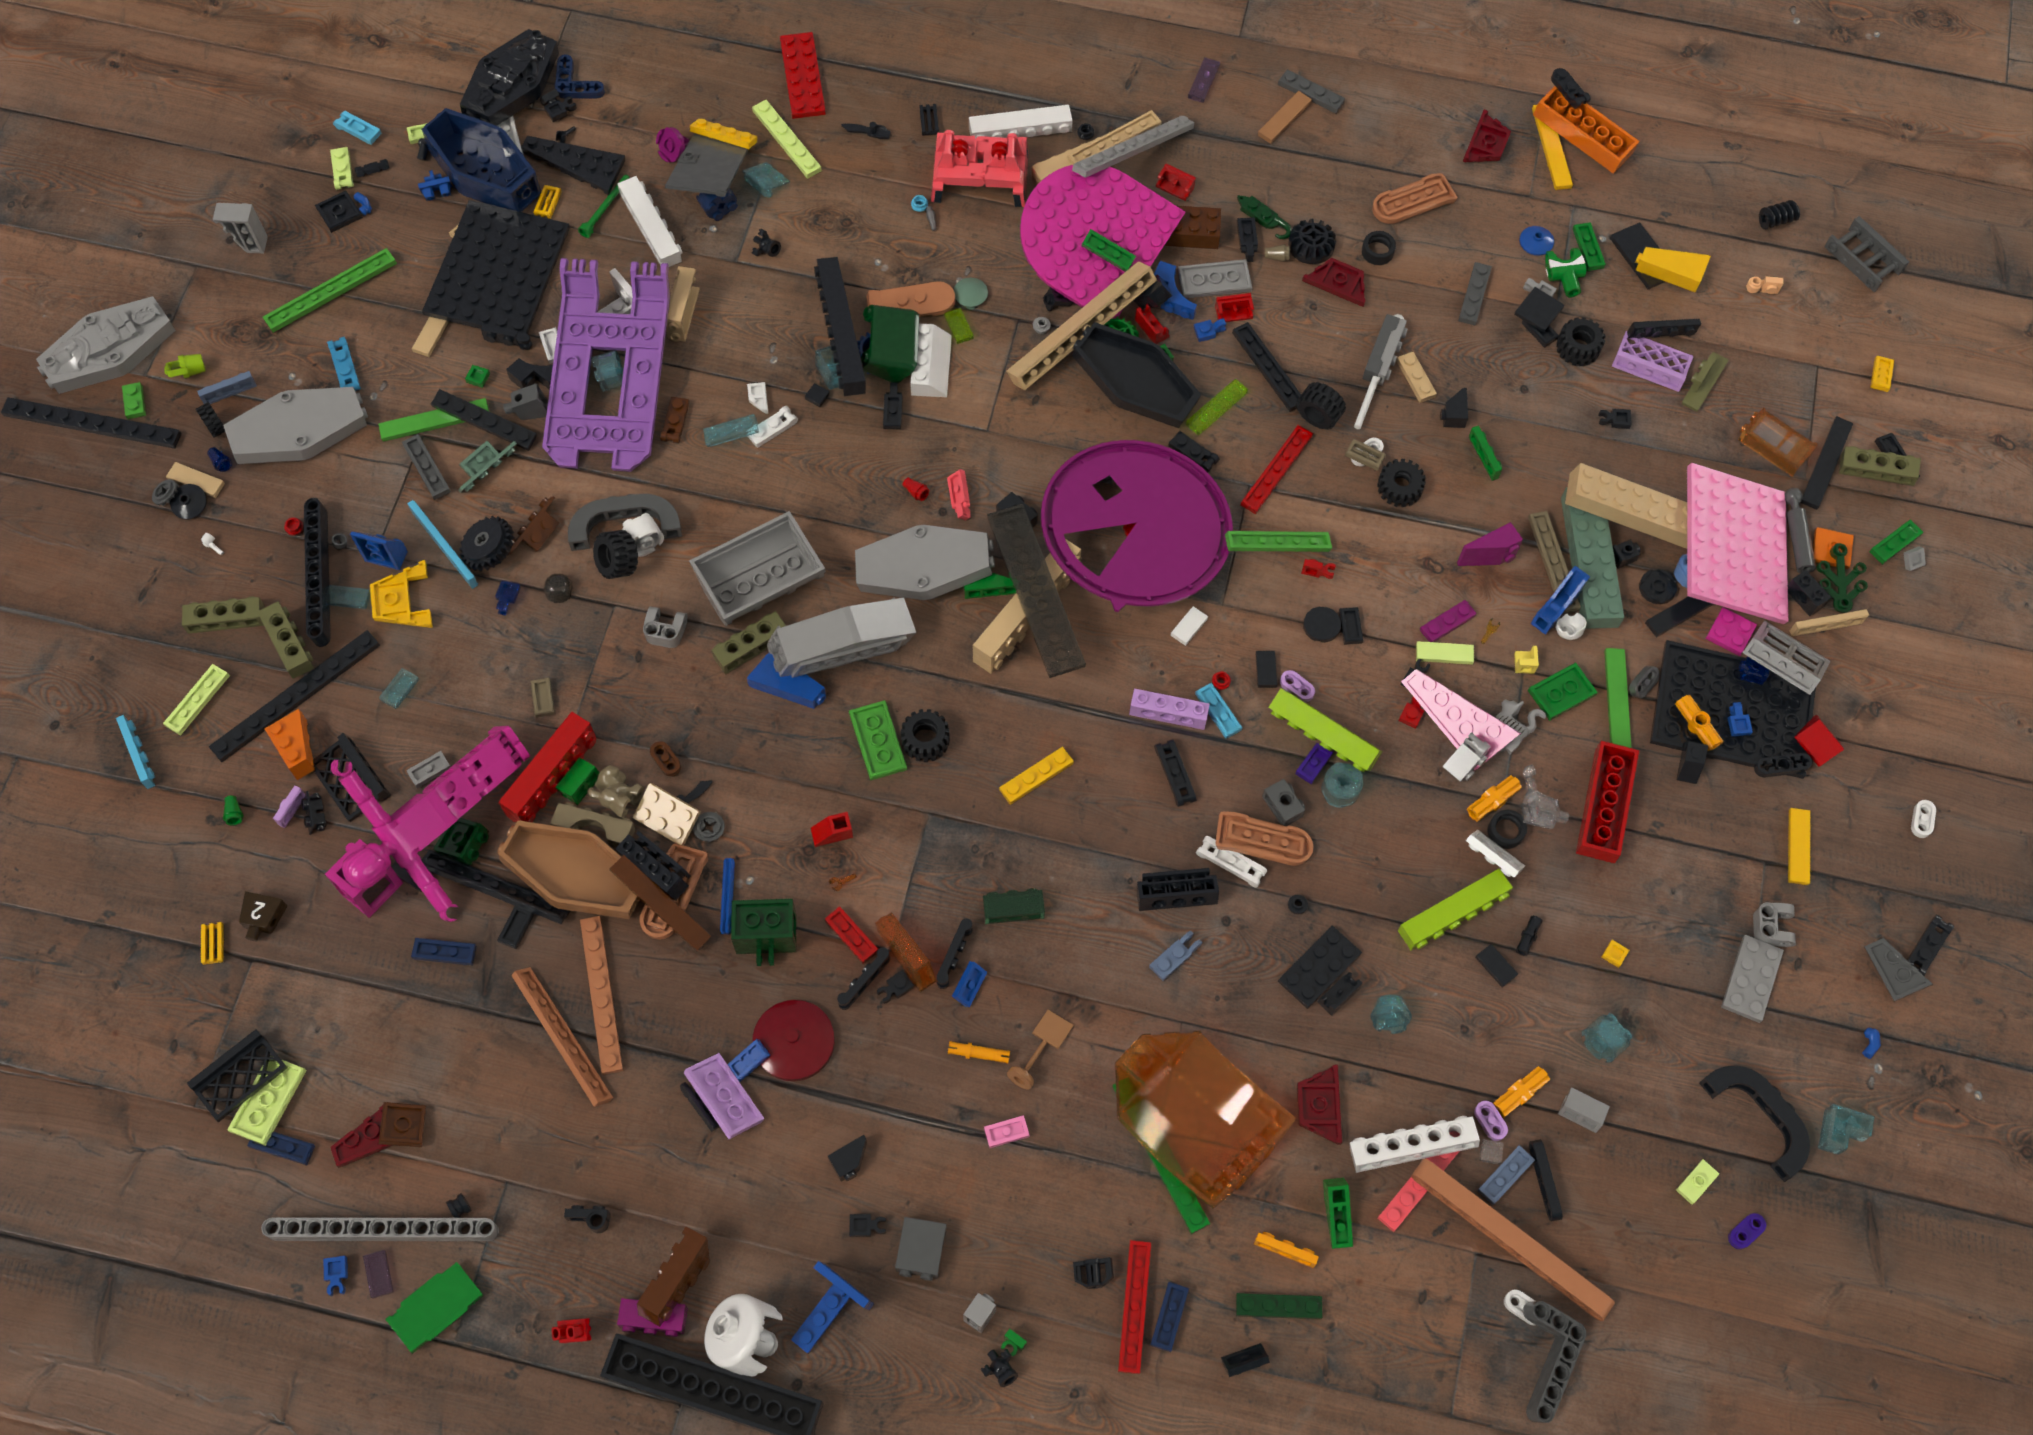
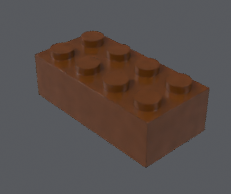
M1177 206L1185 211V214L1165 246L1218 249L1221 208Z

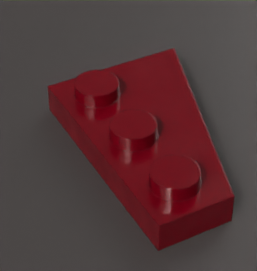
M383 1105L371 1117L368 1116L363 1120V1123L355 1130L347 1133L330 1147L338 1168L393 1146L379 1144Z

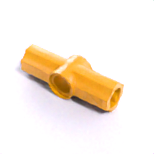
M1686 695L1675 703L1688 722L1689 731L1696 734L1703 744L1708 745V751L1715 749L1723 743L1722 738L1710 723V716L1706 712L1701 711L1691 695Z
M1510 775L1497 786L1493 785L1482 794L1481 798L1467 808L1469 816L1478 822L1491 811H1497L1507 802V799L1521 790L1520 781Z
M1538 1066L1523 1079L1520 1078L1509 1087L1507 1092L1493 1103L1500 1115L1505 1118L1519 1105L1522 1106L1531 1099L1535 1092L1550 1080L1548 1073Z

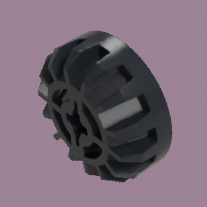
M1310 219L1308 223L1306 220H1302L1299 224L1294 225L1288 241L1293 257L1306 264H1320L1327 261L1332 256L1336 245V234L1334 231H1331L1332 227L1328 224L1324 226V221L1322 220L1319 223H1314V219ZM1312 228L1309 229L1307 232H1302L1304 229Z

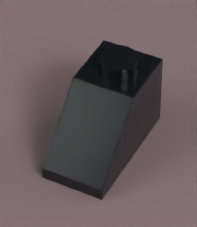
M1158 274L1155 276L1157 281L1133 300L1141 309L1146 308L1147 304L1151 308L1159 307L1172 297L1169 286Z
M1462 388L1446 402L1444 409H1441L1440 420H1443V427L1465 428L1468 421L1467 388Z
M1690 741L1683 743L1677 781L1697 784L1705 765L1708 745Z
M865 1135L828 1155L829 1162L841 1182L843 1180L849 1181L857 1176L867 1145Z

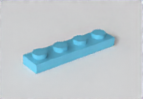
M124 715L117 717L116 720L141 783L147 789L154 787L153 778H155L152 769L147 767L146 763L149 760L145 752H142L140 749L143 745L140 738L134 734L136 727L133 721H128Z

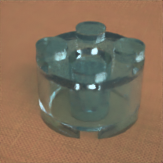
M616 350L591 357L592 364L597 369V371H594L597 382L599 381L602 391L622 386L624 367L622 368L620 362L622 361Z
M1335 763L1327 770L1321 785V791L1325 800L1330 805L1338 808L1354 804L1363 788V774L1350 764Z
M1611 1013L1600 1015L1581 1034L1582 1037L1585 1036L1584 1045L1588 1051L1599 1060L1601 1058L1606 1059V1063L1612 1062L1630 1046V1040L1632 1039V1034L1627 1029H1624L1617 1018Z

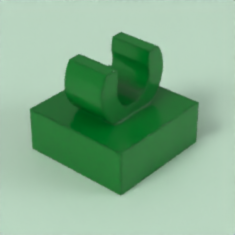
M1009 1328L1004 1335L1006 1341L1002 1343L1001 1349L1004 1350L1006 1346L1011 1345L1013 1347L1011 1355L1014 1357L1017 1354V1349L1022 1352L1027 1345V1341Z

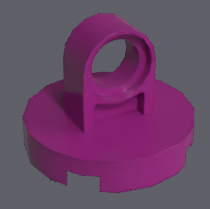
M674 127L661 129L656 137V144H659L660 149L658 154L666 162H677L689 143V139L682 136Z

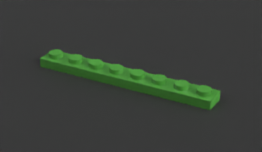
M385 248L263 316V319L274 333L396 265L397 262L388 249Z

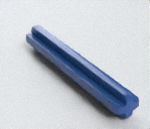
M725 858L723 863L721 934H731L735 868L733 858Z

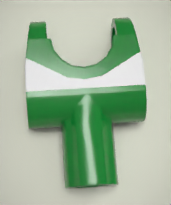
M1571 248L1569 260L1559 259L1553 251H1547L1545 267L1549 281L1561 280L1565 295L1568 298L1579 295L1581 288L1578 278L1585 277L1587 271L1579 248Z

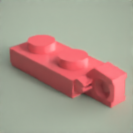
M960 469L947 477L952 509H955L958 518L966 521L971 518L970 509L968 508L970 507V499L965 471Z

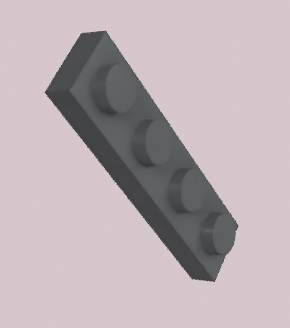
M1288 69L1278 82L1279 86L1295 94L1298 91L1311 98L1313 103L1335 114L1345 102L1344 97Z
M1478 262L1474 263L1458 319L1459 322L1475 326L1492 266Z
M419 434L403 441L402 444L433 499L436 500L450 493L451 491Z

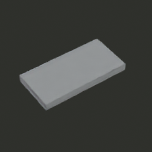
M1246 259L1178 266L1177 269L1182 295L1185 298L1252 292Z

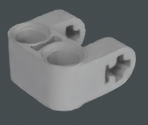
M650 606L643 626L646 641L653 645L668 648L677 647L684 634L688 614L677 612L672 625L659 622L660 608ZM669 635H675L672 638H667Z
M1763 903L1753 914L1754 938L1778 947L1795 946V933L1778 931V918H1793L1795 916L1794 905ZM1762 911L1766 912L1768 917L1764 916ZM1763 930H1766L1769 936L1765 935Z

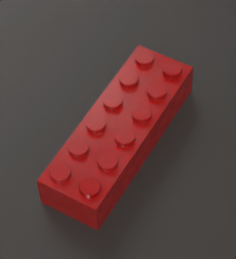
M574 712L568 715L499 800V804L506 817L514 822L518 820L525 822L534 821L537 812L547 805L550 796L558 791L555 787L579 757L583 759L586 751L595 745L597 738L590 722Z
M1600 741L1594 753L1576 854L1614 864L1621 856L1639 750L1605 741Z

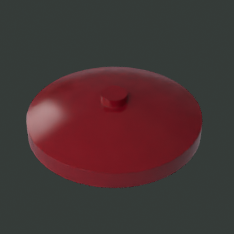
M787 1000L770 1007L759 1018L752 1038V1042L759 1039L770 1054L760 1066L771 1076L784 1081H801L816 1075L829 1062L835 1044L833 1027L827 1015L816 1005L802 1000Z

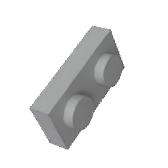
M439 751L406 771L416 788H419L443 774L451 766L443 753Z

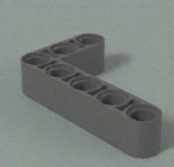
M1534 1301L1524 1305V1317L1555 1336V1339L1528 1403L1526 1414L1532 1422L1549 1423L1555 1416L1585 1341L1586 1329L1581 1323L1548 1303ZM1536 1307L1538 1309V1315H1536L1535 1313ZM1554 1318L1556 1320V1326H1554L1553 1324ZM1571 1329H1573L1574 1331L1573 1337L1571 1335ZM1563 1349L1566 1350L1565 1357L1563 1355ZM1556 1368H1557V1370H1558V1375H1557V1377H1556V1375H1555V1369H1556ZM1548 1388H1549V1390H1550V1395H1549V1397H1548V1395H1547V1389H1548ZM1540 1408H1541V1410H1542V1415H1541V1417L1539 1416V1409H1540Z

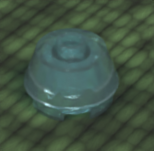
M1390 994L1377 999L1370 1017L1374 1028L1379 1032L1384 1029L1390 1030L1391 1034H1397L1406 1030L1412 1015L1402 997Z

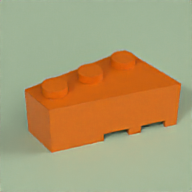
M300 709L295 710L265 728L285 764L297 780L315 770L309 743L310 736L307 730L308 723Z

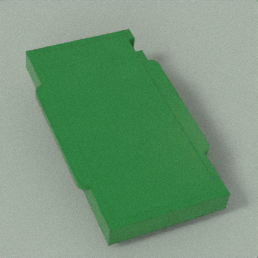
M456 1262L442 1274L437 1273L403 1300L400 1304L401 1307L396 1310L397 1312L385 1320L413 1354L426 1342L433 1340L465 1314L469 1307L483 1297V1294Z

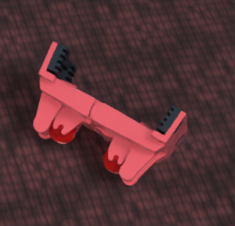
M952 130L937 133L931 202L941 203L943 184L981 187L985 184L986 187L1013 188L1015 207H1024L1029 154L1027 137H1017L1016 134L1009 133L1007 138L978 136L975 139V136L954 135Z

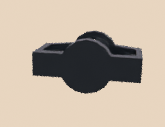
M1110 1257L1073 1262L1075 1282L1087 1289L1102 1288L1114 1278L1113 1263ZM1105 1264L1106 1279L1102 1282L1100 1265ZM1085 1266L1087 1285L1082 1283L1081 1267Z

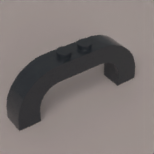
M1725 1066L1713 1071L1699 1082L1712 1099L1727 1089L1734 1088L1746 1092L1783 1134L1785 1149L1782 1156L1770 1166L1783 1182L1792 1178L1803 1168L1810 1152L1808 1131L1801 1118L1795 1112V1108L1783 1099L1778 1088L1772 1086L1766 1078L1747 1067Z

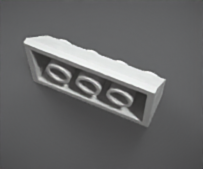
M919 324L917 366L911 374V396L947 397L952 335L934 324Z

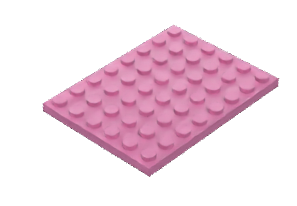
M1694 463L1687 466V596L1777 623L1785 624L1788 622L1787 530L1784 491Z

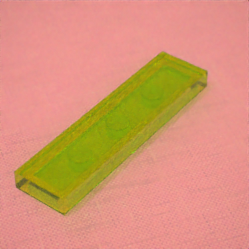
M1234 379L1186 421V425L1199 436L1248 393V389L1237 379Z

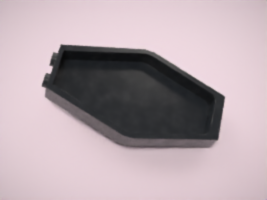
M528 29L482 57L460 102L462 114L497 126L538 100L544 91L559 55L557 41L542 35L539 30L532 31Z
M1096 322L1091 327L1087 326L1082 334L1084 337L1081 340L1078 339L1072 347L1074 349L1072 357L1108 399L1119 408L1179 428L1198 402L1201 393L1164 350L1153 342Z

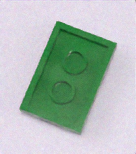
M1576 662L1528 689V692L1540 709L1545 712L1549 721L1589 700L1598 693Z

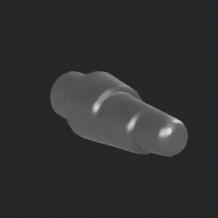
M932 206L926 207V217L932 231H936L935 212Z

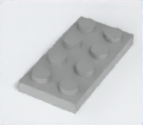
M1744 935L1721 1008L1758 1023L1762 1022L1784 950Z

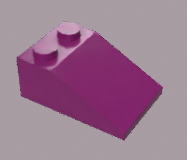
M1510 522L1464 545L1457 564L1458 566L1500 565L1504 562L1509 563L1516 558L1523 538Z

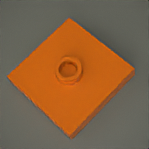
M1817 527L1813 541L1815 563L1827 561L1830 566L1836 567V559L1830 555V549L1835 544L1841 543L1847 547L1844 561L1845 569L1848 570L1851 565L1854 535Z

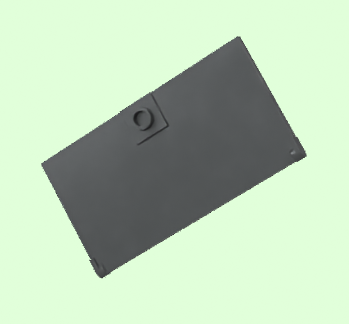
M694 133L678 159V163L665 184V188L725 197L749 149Z

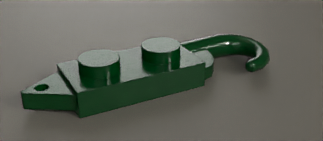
M1237 196L1242 212L1251 218L1254 217L1255 221L1266 229L1281 226L1286 230V233L1284 235L1275 234V237L1278 239L1289 238L1292 228L1276 212L1253 196Z

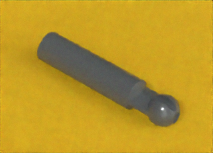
M1789 488L1784 495L1786 503L1791 505V510L1787 512V519L1796 570L1798 573H1802L1805 570L1810 573L1816 569L1806 510L1799 506L1803 495L1798 488Z

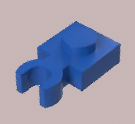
M339 1256L323 1259L324 1281H330L327 1287L328 1295L333 1296L335 1287H339L340 1294H345L346 1288L342 1284V1279H348L347 1257Z

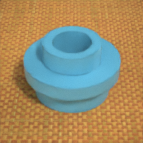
M916 195L911 201V207L917 212L925 211L926 207H928V200L923 195Z

